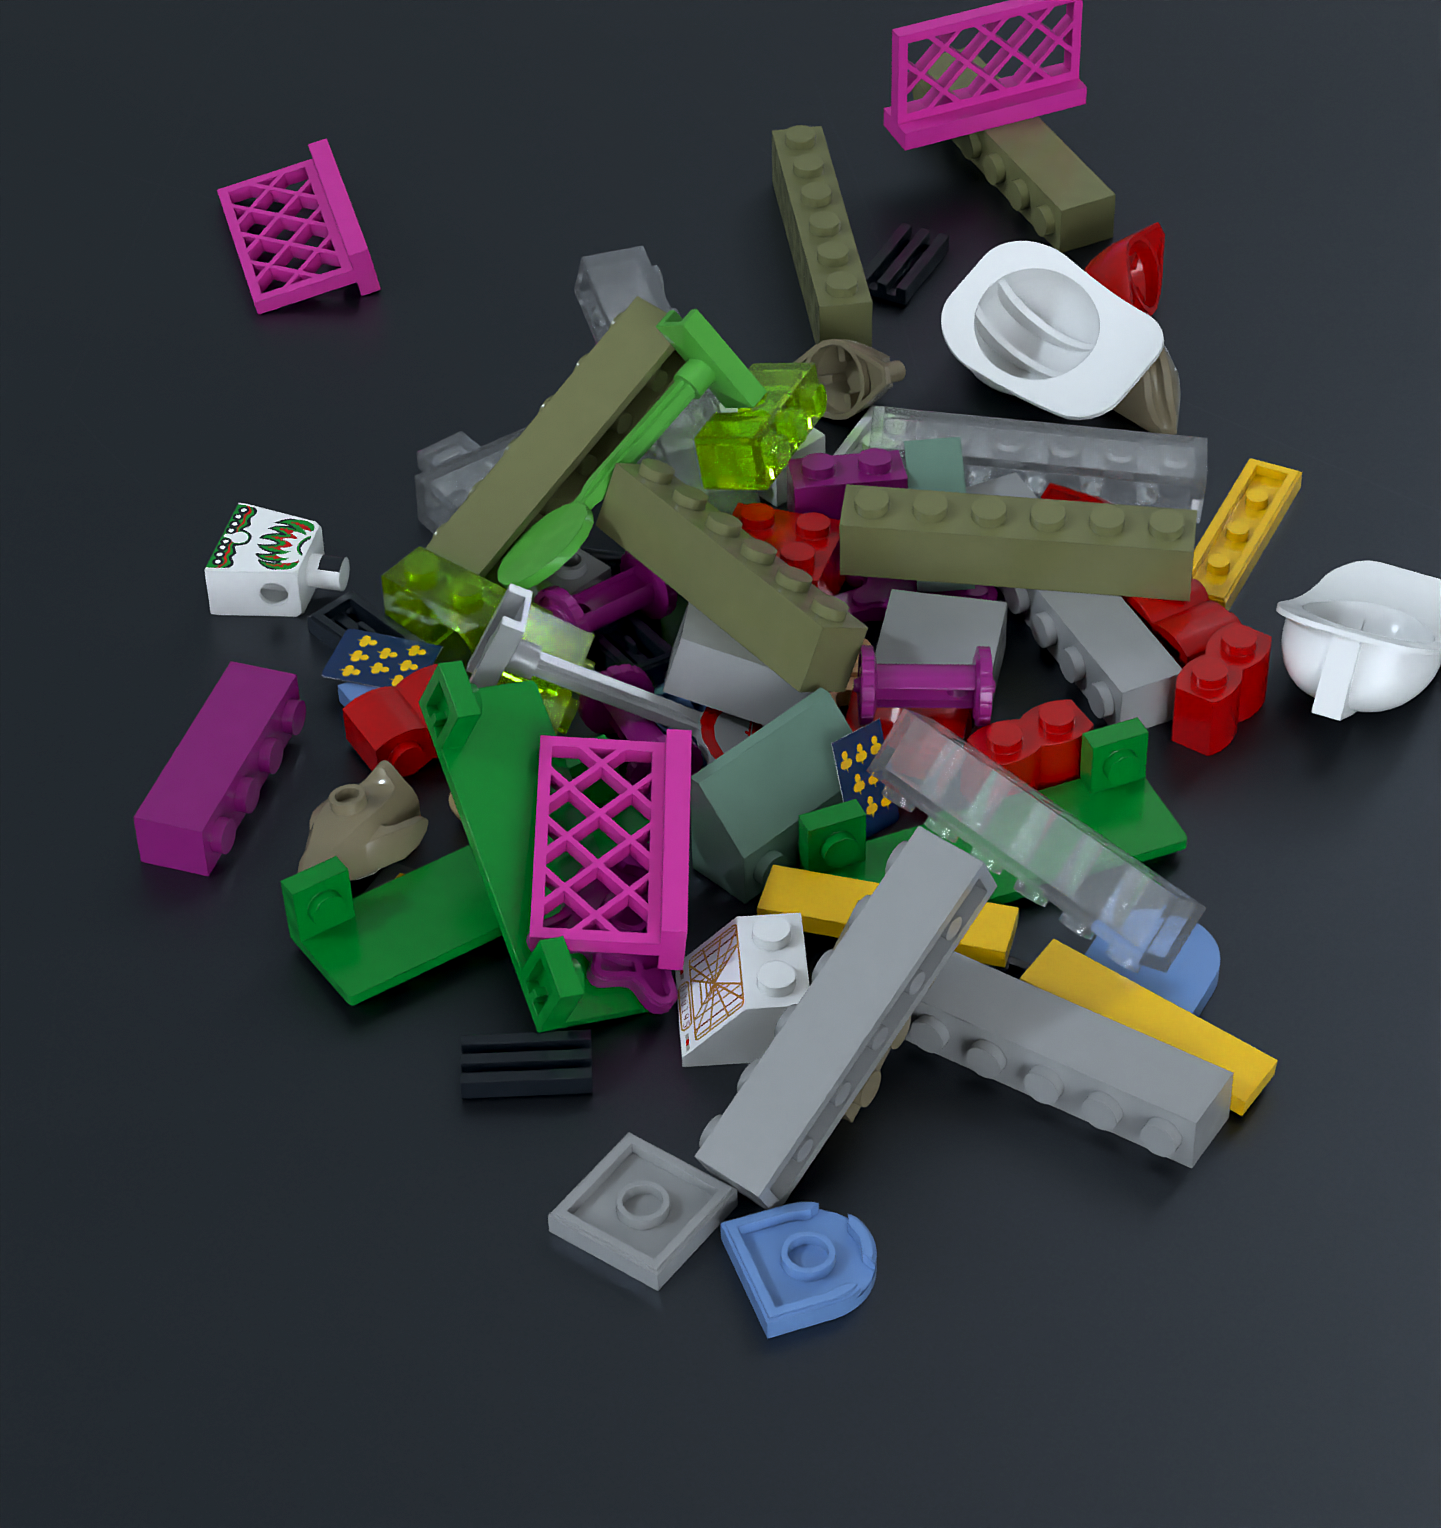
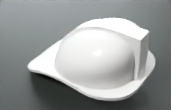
M1012 241L991 249L948 297L941 316L942 333L948 348L980 381L992 389L1016 396L1036 407L1070 420L1092 419L1114 409L1156 361L1164 346L1162 329L1150 315L1135 308L1108 290L1063 253L1050 246L1031 241Z
M1370 560L1356 561L1334 569L1305 594L1291 600L1280 601L1277 604L1276 611L1286 617L1281 639L1283 661L1295 684L1305 693L1315 698L1312 713L1341 721L1357 711L1382 712L1396 708L1420 694L1432 681L1441 666V579L1382 562Z

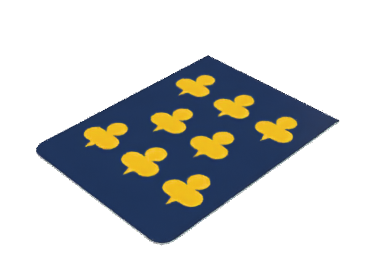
M348 629L323 669L322 676L378 688L396 686L411 673L433 665L443 646L357 629Z
M879 718L831 743L843 802L857 799L866 813V839L896 823L900 817Z

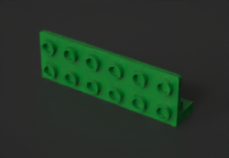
M462 660L438 663L418 703L537 1032L541 1033L649 1012L628 988H598L593 986L586 977L589 961L581 953L570 954L564 936L540 940L533 952L527 946L526 938L530 932L540 735L556 736L537 684L529 680L478 688L476 684L470 683ZM552 757L551 766L569 782L573 779L565 758ZM550 786V795H552L556 790ZM570 802L565 803L549 814L567 832L587 818ZM593 832L579 842L597 859L602 857ZM549 836L547 846L554 842ZM564 852L546 865L564 883L574 877L578 870L583 867L567 852ZM545 886V897H546V896H547L548 894H550L552 891H550V890ZM561 904L546 914L544 919L559 913Z
M1138 717L1082 733L1080 779L919 825L985 863L997 884L996 889L987 902L996 904L1008 903L1181 851L1187 847L1186 833L1145 778L1149 732ZM857 799L799 815V869L880 883L886 874V864L892 851L902 841H909L918 826L866 841V813Z
M604 734L596 737L597 739H608ZM565 758L572 779H575L589 769L579 759ZM618 766V767L615 768L614 770L619 774V766ZM599 779L581 792L599 808H602L619 796L602 779ZM632 805L612 818L630 835L650 822ZM599 828L593 832L601 856L618 845ZM470 845L355 898L352 896L348 868L337 856L280 881L290 938L349 1005L359 1004L502 936Z

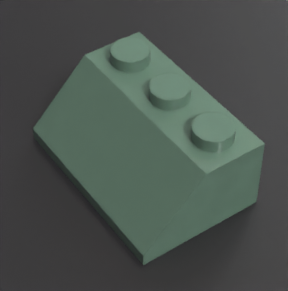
M820 687L691 776L690 804L693 868L744 904L764 890L772 865L796 868L799 865V815L843 803L831 743L853 731L828 691Z

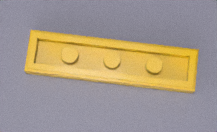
M1252 458L1248 460L1194 550L1192 578L1197 579L1203 584L1209 600L1220 604L1228 611L1230 610L1300 490L1302 472Z
M772 865L757 906V915L801 913L803 932L839 938L858 900H861L866 895H872L879 883ZM986 902L954 951L980 963L1005 968L1018 926L1019 908Z
M1054 938L1020 977V980L1233 1072L1230 1110L1243 1116L1275 1074L1277 1059Z

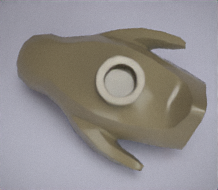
M386 760L380 761L365 781L359 785L347 784L336 788L331 792L329 798L312 812L309 823V836L305 851L299 861L298 873L337 856L348 868L350 881L359 880L374 875L383 867L405 859L420 844L427 831L428 820L421 816L418 796L413 788L403 779L391 763Z

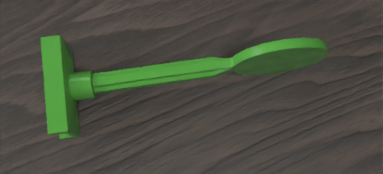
M692 309L684 319L675 310H670L655 326L686 363L674 375V383L586 481L577 498L573 502L548 513L532 525L514 543L504 556L497 571L498 582L506 590L510 583L529 589L543 582L559 570L578 551L587 539L594 524L593 512L591 510L596 504L604 500L616 463L636 464L693 399H700L709 389L725 408H754L767 393L765 388L698 309Z

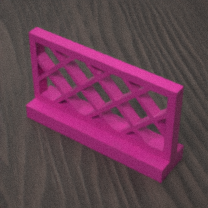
M1008 0L892 29L891 106L884 108L883 125L906 151L1086 104L1087 86L1079 79L1083 0ZM1067 4L1066 14L1052 30L1042 23L1054 7ZM1022 16L1025 19L1024 22L1007 41L996 34L1009 18ZM975 27L979 32L961 53L950 45L962 30ZM1038 28L1047 36L1033 53L1027 57L1018 49L1034 30ZM924 39L932 41L933 44L916 64L908 60V43ZM993 40L1001 48L984 68H981L973 60L986 44ZM1058 44L1064 48V62L1042 68L1040 65ZM946 51L956 59L942 76L936 80L926 72ZM1012 56L1023 62L1014 75L1000 79L995 78ZM967 67L978 74L968 87L953 91L949 89ZM921 79L932 86L923 98L907 102V95Z
M327 138L308 144L312 159L217 190L258 315L356 282L361 296L381 290L367 244ZM307 180L298 191L286 189L289 185ZM252 197L257 198L250 207L234 204ZM273 202L286 204L279 213L266 211ZM302 208L315 210L308 219L295 217ZM254 224L266 226L259 235L247 233ZM283 230L295 232L288 241L276 239ZM312 236L325 238L318 247L305 245ZM264 251L276 254L269 263L256 260ZM293 258L306 260L298 270L286 267ZM322 264L341 267L323 274H315ZM273 280L286 282L281 288L263 293Z
M667 729L665 742L540 735L529 935L530 949H535L540 940L564 936L569 951L657 956V969L683 970L688 931L692 730ZM552 757L579 759L589 769L569 782L551 766ZM624 762L651 763V773L633 786L614 769ZM599 779H602L619 794V796L602 808L597 807L581 793ZM550 786L556 790L552 795H550ZM649 792H650V800H648V799L645 797V795H646L647 793H649ZM570 802L587 818L567 832L549 814L565 803ZM630 805L650 821L632 835L628 834L612 820V818ZM598 828L618 844L599 859L579 843ZM549 836L554 842L547 846ZM648 841L649 851L645 847H643V845ZM564 852H567L585 869L564 883L546 865ZM629 855L648 871L646 875L631 886H628L610 870ZM595 879H598L616 895L597 910L577 894L578 891ZM545 886H546L550 891H552V892H551L550 894H548L546 897H545ZM646 892L647 902L641 897ZM563 902L583 919L571 929L543 927L544 916ZM628 906L647 922L646 933L621 932L608 920Z

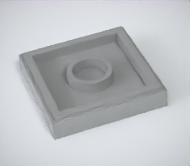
M628 1132L548 1215L549 1232L659 1291L720 1223L738 1205L737 1189Z

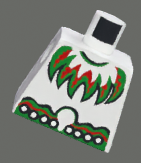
M238 503L204 570L210 613L215 615L297 617L305 612L316 588L337 591L345 590L349 579V559L324 553L322 527L316 521L250 504Z

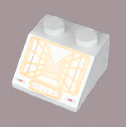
M801 913L737 916L684 958L683 970H675L676 988L678 990L677 1005L682 1067L751 1063L755 1059H761L775 1038V1027L783 1012L792 1004H798L810 987Z

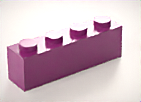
M233 661L229 663L133 817L141 862L209 876L220 856L229 853L234 844L239 824L246 813L251 814L254 811L259 800L261 787L269 774H275L278 771L283 757V750L292 735H298L303 728L306 718V704L303 700H300L297 674Z

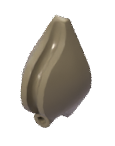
M829 339L814 345L777 376L780 395L823 417L843 420L859 414L881 399L893 387V383L902 381L905 378L906 369L901 361H890V356L870 346L851 340Z
M1163 346V350L1156 361L1124 399L1113 409L1159 438L1177 434L1181 396L1178 371L1165 346Z

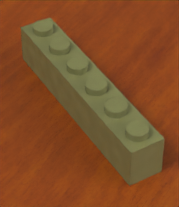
M965 47L957 50L961 53ZM947 52L943 53L926 73L938 80L956 58ZM978 55L973 60L981 68L987 65ZM967 67L949 89L953 91L968 87L978 74ZM921 79L912 89L914 100L923 98L932 86ZM1038 116L951 139L961 149L964 157L971 160L985 175L987 181L991 185H995L1009 200L1011 206L1034 226L1037 234L1044 237L1059 252L1063 253L1113 238L1116 194Z
M796 125L788 129L772 130V182L815 344L829 339H845L872 347V299L822 126Z
M637 296L625 311L619 313L611 322L609 330L590 353L580 358L573 373L558 391L543 402L537 416L519 437L513 439L507 445L503 456L485 478L478 481L471 488L467 499L448 522L438 527L431 542L424 551L444 579L489 608H492L503 595L506 589L498 582L497 571L504 556L514 543L532 525L548 513L573 502L577 498L586 481L674 383V375L686 363L655 327L667 314L665 311Z
M650 458L643 459L641 464L616 463L596 526L798 692H815L820 687L828 692H845L868 630L866 625L848 612L849 606L839 598L827 595L813 585V578L807 572L789 566L776 556L777 549L765 541L755 539L741 528L742 522L738 518L728 513L720 512L708 502V495L705 492L686 485L674 475L675 470L672 466Z
M846 484L839 524L840 575L1190 601L1197 510Z

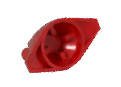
M1156 222L1111 244L1092 259L1084 269L1087 274L1108 290L1150 316L1157 309L1162 288L1165 233L1159 222Z

